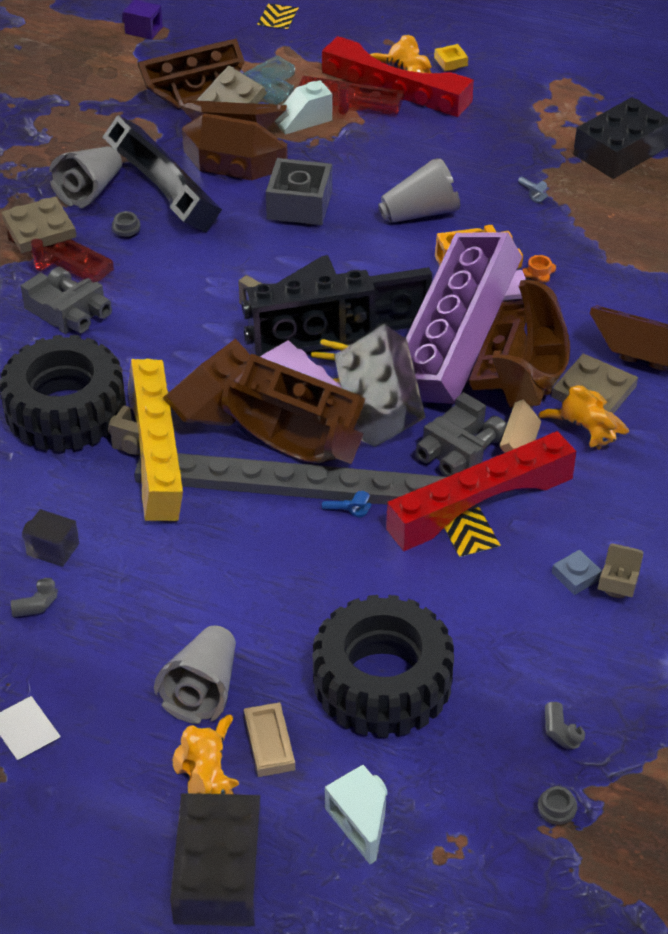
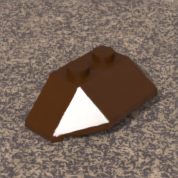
M235 38L138 62V67L146 88L177 110H180L179 100L196 101L228 66L240 72L245 60Z
M179 100V106L192 121L206 113L257 122L271 132L289 116L287 105Z
M204 113L182 128L184 152L199 171L252 181L271 175L277 158L288 159L287 143L283 140L279 141L273 133L257 122Z
M599 305L591 307V317L611 351L620 353V359L629 362H637V359L649 361V366L652 368L667 370L668 324Z
M235 338L199 365L169 391L163 399L185 423H194L196 421L208 425L231 426L236 420L223 410L222 394L227 379L237 383L240 382L250 354Z

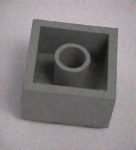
M277 158L266 189L267 219L281 222L306 223L308 225H323L332 194V164Z

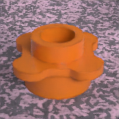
M534 255L529 259L528 267L523 269L525 277L531 278L534 281L548 282L551 273L556 271V265L547 256Z

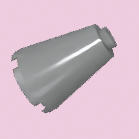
M109 146L63 153L55 158L50 165L49 173L52 172L53 180L50 181L51 187L57 197L66 205L79 206L78 208H83L91 204L122 167L121 156L116 149Z
M441 158L432 159L381 196L382 203H379L378 207L383 219H389L391 223L459 210L461 204L458 191L453 192L451 183L454 180Z
M221 626L205 628L159 671L155 678V694L157 695L159 692L164 700L162 703L163 708L177 719L192 724H200L202 719L211 718L210 722L216 720L224 711L227 704L236 647L235 638L230 631Z

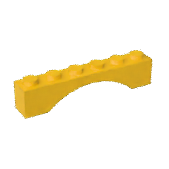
M131 359L128 395L130 409L135 413L139 433L145 521H178L183 487L170 405L163 399L168 393L163 360Z

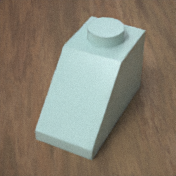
M321 80L296 87L283 104L287 105L289 116L277 126L286 135L332 121V93Z
M362 765L325 786V810L367 862L372 864L377 860L385 818L387 789L379 776H373Z

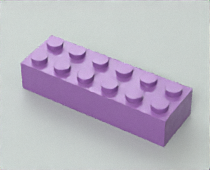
M508 232L455 233L387 376L403 401L455 404V400L464 388L522 259V255Z

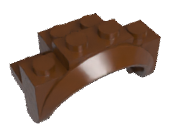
M534 280L520 281L518 287L523 300L501 303L469 379L472 390L503 389L510 408L514 406L515 402L523 399L530 407L539 406L543 395H550L552 387L566 369L570 357L568 330L557 296L550 287ZM525 324H527V336L524 330Z
M252 353L240 382L237 383L230 379H227L222 394L224 412L232 416L243 428L263 443L297 460L308 463H323L339 459L352 464L364 435L354 430V427L365 403V397Z

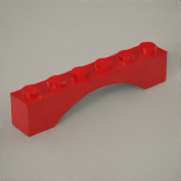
M339 36L322 50V73L455 117H459L473 101L474 79L452 72L420 73L395 68L372 57L364 50L360 43Z
M558 431L388 501L386 530L403 551L409 550L432 540L461 513L491 496L519 488H537L546 491L573 479L577 451Z

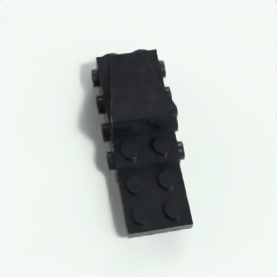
M321 256L277 283H263L246 288V300L241 302L243 317L248 319V326L243 327L246 345L251 344L254 355L260 357L286 341L291 342L297 349L307 352L330 348L320 344L322 339L352 345L376 341V333L411 328L432 284V272L427 267L369 276L367 270H350L347 273L336 274L329 256Z

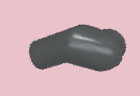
M52 578L40 579L36 585L37 592L32 597L11 600L13 618L43 613L57 598L58 589L55 588V581Z
M549 702L545 705L547 736L565 749L572 750L578 748L580 743L585 740L583 728L581 726L577 728L576 724L568 726L564 723L563 705L561 703Z

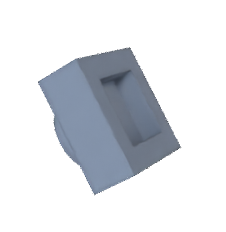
M581 550L556 562L552 568V574L573 595L598 582L602 570Z

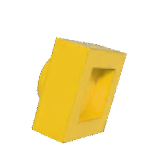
M459 44L435 49L434 58L444 71L468 66V56Z

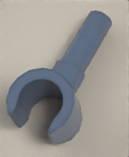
M524 177L519 178L518 182L530 189L529 197L533 202L540 203L548 197L547 194L543 193L547 189L546 182L541 181L536 184Z

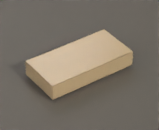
M524 399L514 403L500 443V448L504 453L536 440L542 421Z
M281 703L245 708L244 718L258 777L295 771V760Z

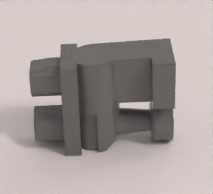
M62 267L54 268L48 277L43 273H39L20 285L24 308L55 327L59 326V331L64 334L72 330L81 334L89 329L91 325L90 318L96 315L104 319L112 313L111 301L104 296L102 284L97 281L93 283L88 278L77 283L71 280V274Z
M463 392L456 398L455 406L443 416H438L432 423L429 422L424 426L423 439L416 445V457L425 464L436 458L440 461L439 469L442 474L447 477L482 463L484 450L491 442L500 443L502 441L507 424L498 416H491L484 422L486 405Z

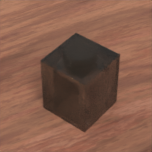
M39 509L33 519L25 524L22 531V538L24 539L28 556L61 567L66 564L80 544L75 520Z

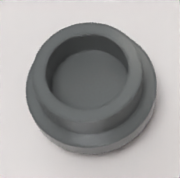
M129 211L116 214L112 222L113 232L122 237H131L141 228L137 216Z
M553 786L548 788L539 797L538 812L545 821L551 824H566L575 817L577 802L568 789L561 786Z

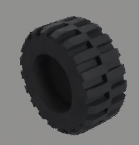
M55 335L53 339H38L35 341V344L31 346L27 344L19 350V354L14 353L0 374L1 399L6 423L10 426V431L16 437L21 438V441L30 446L35 444L39 450L48 451V449H54L55 452H65V449H74V451L82 450L85 445L90 444L93 446L99 443L101 437L104 436L106 438L110 435L108 426L111 418L118 414L123 405L126 406L122 368L118 358L103 344L98 346V342L90 338L83 340L77 335H70V337ZM61 390H79L76 393L65 396H48L53 392Z
M368 595L367 600L360 601L357 598L349 601L346 608L340 606L330 614V619L326 618L320 625L319 633L315 636L313 642V684L317 700L322 703L323 710L332 718L337 716V723L348 729L352 726L355 728L356 733L366 736L368 732L377 733V737H388L389 733H397L398 736L410 733V728L415 727L418 730L429 724V717L432 719L436 718L442 712L443 705L448 702L451 694L454 644L452 637L448 635V628L440 619L436 620L435 613L427 607L424 609L419 608L420 604L409 598L407 602L399 600V596L388 595V598ZM390 654L406 660L413 667L396 676L379 677L364 673L353 664L369 655Z

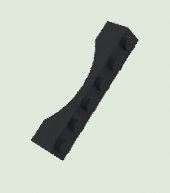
M117 115L103 135V138L112 148L116 149L119 154L135 165L159 187L167 197L170 208L183 222L207 232L222 209L140 126Z

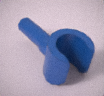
M358 491L351 501H323L322 509L349 510L353 516L361 518L367 514L371 507V503H367L370 495L365 491Z

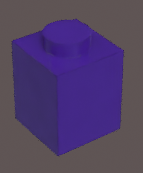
M133 0L122 13L125 34L152 40L163 28L161 5Z

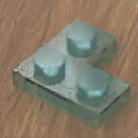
M278 55L243 73L265 88L267 94L263 99L271 104L277 105L294 91V86L284 80L295 75V65Z

